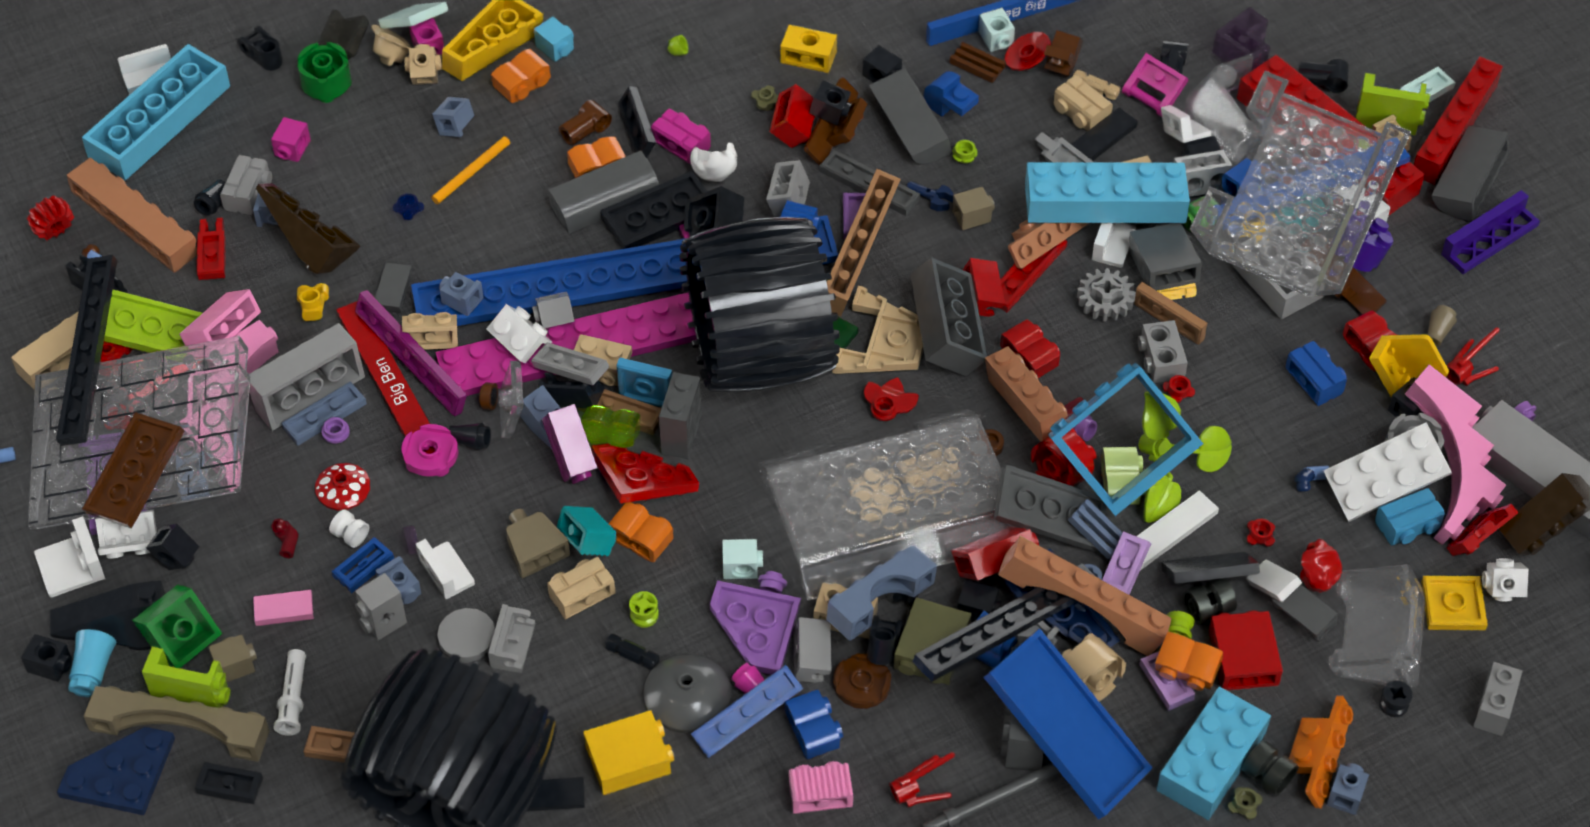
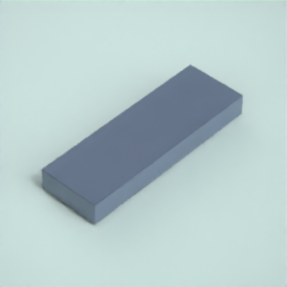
M350 381L281 424L285 432L298 446L322 432V427L326 420L332 417L345 418L367 404L366 399Z

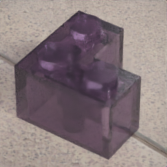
M1249 7L1216 31L1213 53L1245 76L1268 60L1270 46L1264 41L1269 20Z

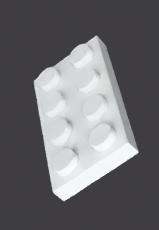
M1427 422L1324 470V474L1348 522L1452 474Z

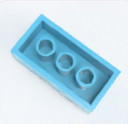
M1218 687L1161 771L1156 791L1209 820L1242 771L1241 768L1244 761L1267 733L1271 715L1225 689Z

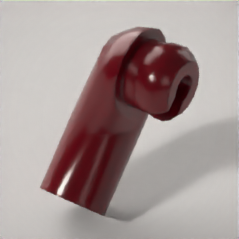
M277 518L272 522L271 529L282 541L279 554L284 558L290 559L294 555L299 534L288 521Z

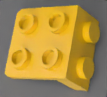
M1426 334L1381 336L1369 358L1390 397L1411 378H1418L1428 365H1431L1445 377L1449 373V369L1432 338Z

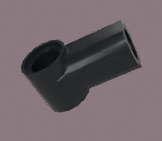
M1163 40L1160 61L1182 74L1188 43Z
M1334 59L1327 64L1300 61L1298 72L1312 84L1323 85L1328 91L1333 93H1340L1347 89L1349 65L1346 61Z

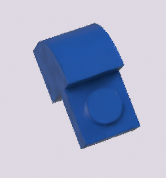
M951 71L940 75L924 89L923 98L929 108L941 117L949 110H953L962 117L979 102V95L961 84L960 75Z

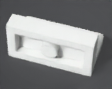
M166 44L118 58L129 95L171 59Z
M1171 105L1161 107L1164 132L1185 143L1211 136L1210 129L1194 120H1190L1188 114Z
M1101 223L1094 242L1092 260L1122 268L1129 251L1130 232L1136 231V226L1126 223Z
M426 539L416 543L420 562L445 600L475 584L474 578L449 542H444L433 549Z

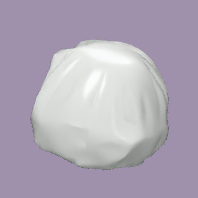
M730 142L727 144V150L721 152H708L696 147L691 152L690 162L694 172L700 178L710 182H721L735 171L737 153L733 143Z

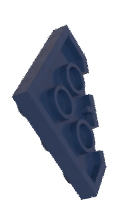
M144 727L69 765L57 791L59 798L144 816L174 743V733Z

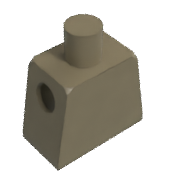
M516 509L509 515L512 524L506 528L507 541L522 579L570 556L568 539L543 512L527 516L523 509Z

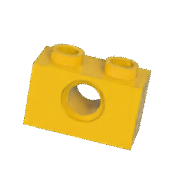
M788 25L781 43V63L829 73L837 52V35Z

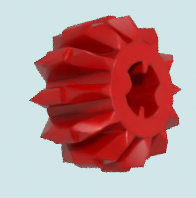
M53 195L49 199L44 197L42 202L36 203V206L29 210L30 215L26 218L35 235L49 240L52 237L57 238L60 233H65V229L71 227L74 215L65 200Z

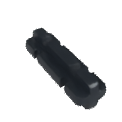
M610 634L605 642L607 650L614 653L618 651L620 656L637 664L642 662L643 666L650 670L659 663V654L651 650L646 652V648L627 639L622 641V637L616 634Z

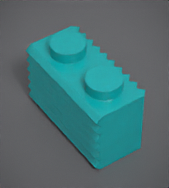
M562 507L557 528L565 535L573 547L581 555L590 554L593 556L595 554L598 556L600 554L601 556H609L612 546L616 542V530H613L611 525H608L606 520L594 508Z

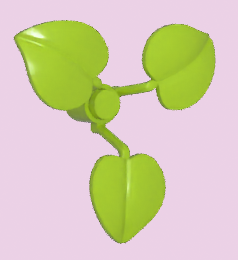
M1144 392L1145 406L1142 416L1144 434L1140 437L1138 445L1140 451L1150 455L1149 460L1155 462L1175 445L1171 444L1166 437H1169V431L1177 426L1151 394ZM1163 394L1181 416L1178 403L1172 397ZM1209 426L1199 436L1203 445L1193 453L1198 454L1196 464L1199 469L1206 472H1214L1223 467L1228 461L1232 450V441L1227 431L1222 427ZM1170 472L1147 490L1144 503V522L1157 521L1179 506L1181 487L1178 483L1172 481L1173 475Z

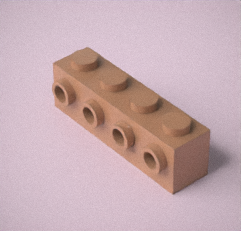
M1009 346L985 357L989 382L1040 442L1048 438V434L1052 431L1050 427L1059 419H1065L1068 416L1064 405L1061 402H1056L1050 389L1047 386H1042L1036 373L1033 370L1029 371L1022 357L1019 354L1015 355Z

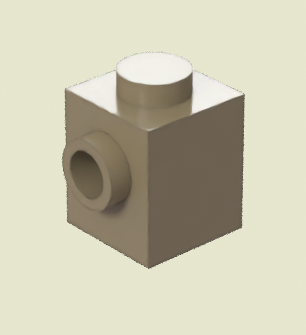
M983 186L953 195L952 212L962 230L991 222L992 211L995 209L992 197L990 195L987 196Z
M242 634L225 638L219 643L208 646L213 661H220L223 673L226 674V682L255 672L252 661L257 659L252 643L246 645Z

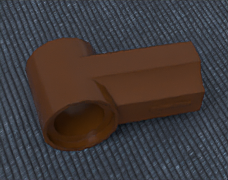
M589 100L582 105L579 114L559 126V133L568 145H573L593 131L597 133L605 131L612 122V115L595 100Z

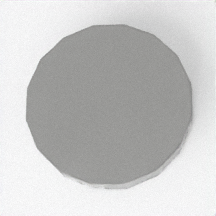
M464 608L455 610L447 615L439 625L437 635L440 649L450 657L452 654L459 655V662L468 663L480 660L490 649L495 628L490 617L478 609Z

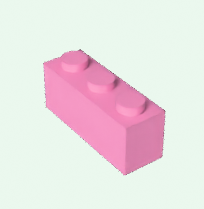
M250 289L226 292L180 333V336L191 357L203 356L204 344L205 355L215 354L258 316L261 310Z

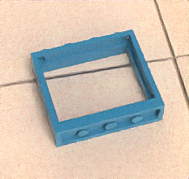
M1130 363L1123 366L1116 373L1118 377L1110 384L1108 382L1101 384L1094 391L1096 395L1088 402L1083 400L1072 409L1074 413L1066 420L1061 418L1050 427L1052 431L1048 434L1115 516L1203 445L1199 437L1137 363H1134L1132 366ZM1136 376L1185 437L1115 495L1110 497L1061 437Z

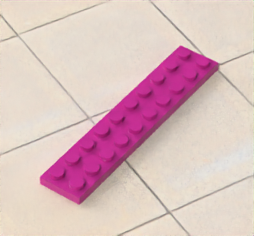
M688 293L574 319L575 322L545 328L548 331L546 336L552 341L551 344L574 350L579 336L582 334L632 346L631 357L691 343V341L696 340L694 328L688 329L687 324L693 322L691 309L684 308V303L689 302ZM496 338L436 352L438 365L467 396L480 393L481 387L485 382L496 383L498 388H503L546 377V372L551 373L535 368L531 362L533 357L544 347V343L539 346L526 364L518 360Z

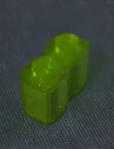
M590 406L586 408L581 418L588 443L600 444L607 442L615 447L627 448L634 445L640 433L641 415L631 410L613 411L604 406Z

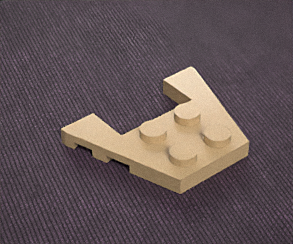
M858 286L852 310L877 315L878 317L867 352L862 353L840 348V353L836 354L839 361L832 373L918 370L924 349L918 315L902 306L897 308L887 303L886 298L880 295L876 297L868 293L867 289L863 286Z

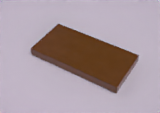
M135 412L82 510L87 514L132 529L185 431L180 426Z

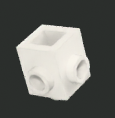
M1496 559V563H1487V571H1483V588H1486V591L1498 601H1511L1512 597H1527L1528 568L1522 563H1514L1512 559Z

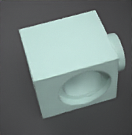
M1003 8L980 14L978 32L990 52L1005 49L1014 42L1015 28Z
M757 539L723 540V579H757V567H763V550H757Z

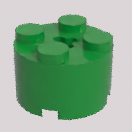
M326 42L327 45L319 46L318 43H314L305 47L298 55L297 68L301 87L308 96L319 99L323 103H330L334 98L345 93L352 84L346 51L338 44Z

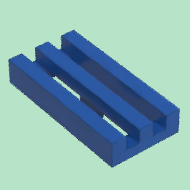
M374 537L332 571V575L336 580H340V584L347 586L349 592L353 593L376 574L375 570L392 561L394 554ZM376 548L378 549V550H376L372 555H370L368 558H364V557H366L369 553H371L374 549H376ZM358 563V566L356 568H354L346 576L344 575L348 570H350L353 566H355Z

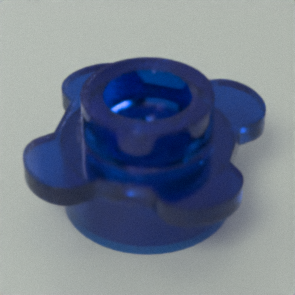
M409 193L401 195L397 203L393 205V211L403 215L404 220H411L416 213L424 210V204L418 202L417 197Z

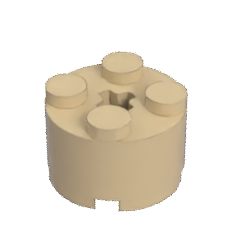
M1092 633L1088 634L1073 650L1068 649L1062 654L1063 658L1098 701L1103 700L1114 690L1116 686L1113 684V681L1117 675L1122 678L1125 673L1126 662Z

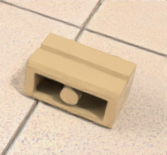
M1076 75L1056 88L1053 104L1059 113H1065L1078 128H1084L1086 131H1089L1110 115L1113 106L1110 101Z
M599 557L591 560L584 559L574 569L566 573L559 572L547 582L549 596L555 606L558 607L564 619H568L615 594L614 579L608 570L605 569Z

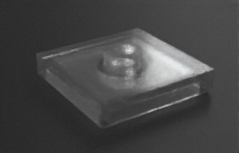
M510 361L499 391L501 437L511 438L523 409L520 361Z

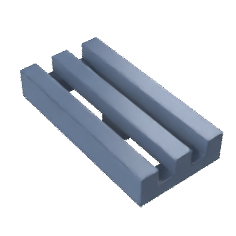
M1086 499L1068 521L1107 559H1110L1114 554L1122 532L1091 501ZM1079 516H1081L1091 526V528L1083 520H1081ZM1098 535H1100L1104 540H1106L1112 547L1110 548Z

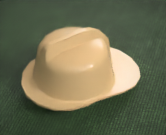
M372 25L371 28L375 33L373 51L380 56L381 62L388 66H391L393 62H403L409 53V48H411L408 42L387 28L383 29L379 25Z

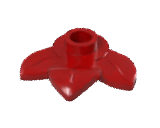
M898 377L886 382L883 386H879L874 382H868L864 390V397L871 404L872 415L881 421H889L899 413L911 411L917 405L919 395L916 393H904L903 385Z

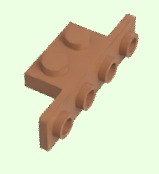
M1028 220L1019 225L1020 228L1012 233L1015 241L1008 245V249L1017 268H1023L1089 223H1028Z

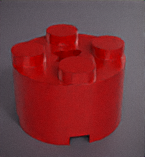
M1072 428L1061 438L1089 472L1093 474L1094 460L1097 457L1096 452L1091 445H1086ZM1050 437L1032 448L1031 461L1032 463L1035 461L1039 468L1035 471L1037 475L1073 487L1085 480Z

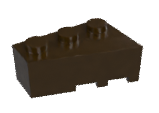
M1561 473L1519 509L1518 514L1501 526L1499 530L1518 554L1534 555L1543 549L1545 542L1562 533L1567 526L1590 510V487L1580 475Z

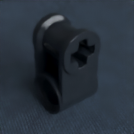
M256 26L254 31L246 37L238 38L237 43L242 52L262 66L263 69L273 71L282 66L283 57L278 40L268 34L261 26Z
M874 615L867 652V659L877 665H887L893 661L896 647L901 638L903 620L893 622L880 619L879 616Z

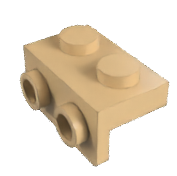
M440 312L435 315L412 313L408 316H402V332H408L423 349H450L458 347L457 315Z
M580 334L574 351L607 360L609 368L599 378V382L608 386H618L617 362L619 357L630 360L632 346Z

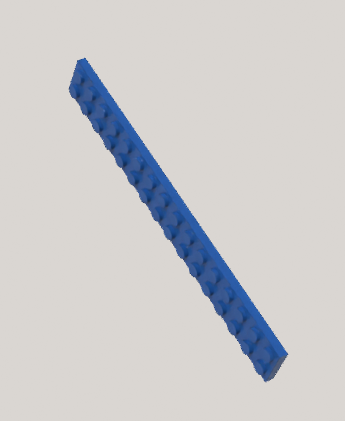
M827 215L819 216L818 218H821L820 228L814 237L821 238L822 246L818 247L819 253H824L827 256V261L822 264L834 263L837 260L838 251ZM684 239L464 275L474 282L478 280L482 283L484 297L469 316L442 303L439 289L442 279L411 284L416 313L423 315H435L440 312L457 315V326L494 320L506 304L515 309L520 306L531 314L533 313L532 307L537 306L535 298L566 291L570 298L571 307L680 289L683 283H687L686 275L680 274V267L685 265V262H681L679 259L680 253H682L680 245Z

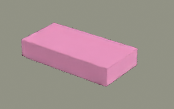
M311 590L254 597V620L256 626L314 619Z

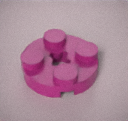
M427 424L420 426V430L413 434L411 431L406 435L402 443V456L409 472L422 476L436 475L442 477L448 474L458 458V444L456 438L451 435V432L446 427ZM430 447H434L435 452L432 454H426V452L423 451L428 450Z

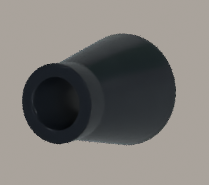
M219 179L196 194L194 207L199 213L210 215L217 212L222 202L220 194L226 183L225 181Z
M483 423L460 426L451 425L449 427L451 435L456 438L459 444L477 450L487 448L490 444L491 429Z

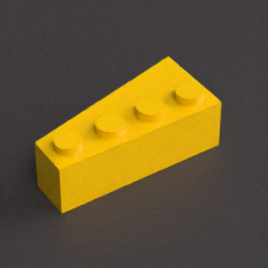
M492 0L442 49V69L461 81L465 80L534 38V28L543 23V13L522 0Z

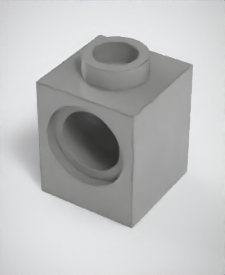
M567 291L535 298L537 306L532 307L535 322L541 321V325L544 328L575 322Z

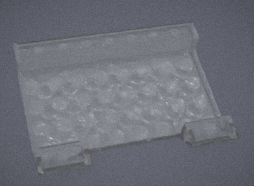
M1264 71L1246 109V113L1264 136L1235 199L1234 196L1210 186L1190 230L1208 254L1305 296L1315 297L1341 294L1411 131L1390 122H1386L1382 133L1374 131L1284 93L1289 80Z
M964 409L917 421L915 423L917 430L821 455L812 449L758 462L765 486L771 487L799 563V578L807 600L818 598L822 583L840 584L845 588H849L855 580L863 579L876 566L885 564L898 551H904L913 544L937 566L954 562L951 550L1007 528L1016 527L994 519L1001 467L978 414L969 409Z

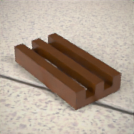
M964 42L960 44V48L955 50V55L952 54L949 60L950 64L990 83L996 80L1004 70L1006 63Z

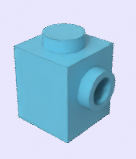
M551 17L534 28L536 47L554 62L567 56L574 50V34L567 25L564 26L556 18Z

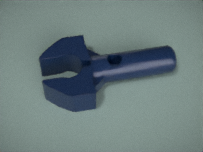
M912 181L907 183L906 187L920 193V196L930 199V209L946 211L949 210L950 202L953 203L954 194L948 186L941 185L939 189L932 190Z

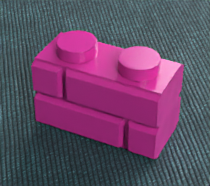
M669 108L661 118L659 117L652 124L651 129L656 143L691 164L690 156L694 148L698 147L701 150L708 151L711 147L709 130L704 125H696L682 112L677 113Z

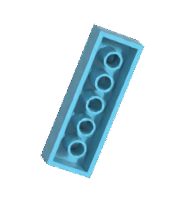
M187 44L82 136L88 158L91 157L98 164L103 163L109 171L127 180L230 87L226 66Z
M1027 162L1025 192L1028 223H1186L1190 199L1185 163Z

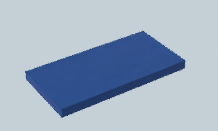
M1040 628L984 677L1098 820L1104 817L1152 769V766Z

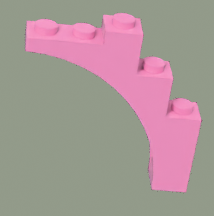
M1428 365L1405 395L1424 414L1434 418L1442 427L1443 446L1452 472L1449 508L1441 528L1434 537L1436 541L1443 545L1449 538L1455 540L1465 528L1461 525L1465 519L1470 521L1477 512L1481 514L1488 507L1492 510L1495 509L1504 498L1500 493L1506 484L1484 468L1491 459L1488 453L1494 445L1472 428L1479 419L1475 414L1482 406L1431 365Z

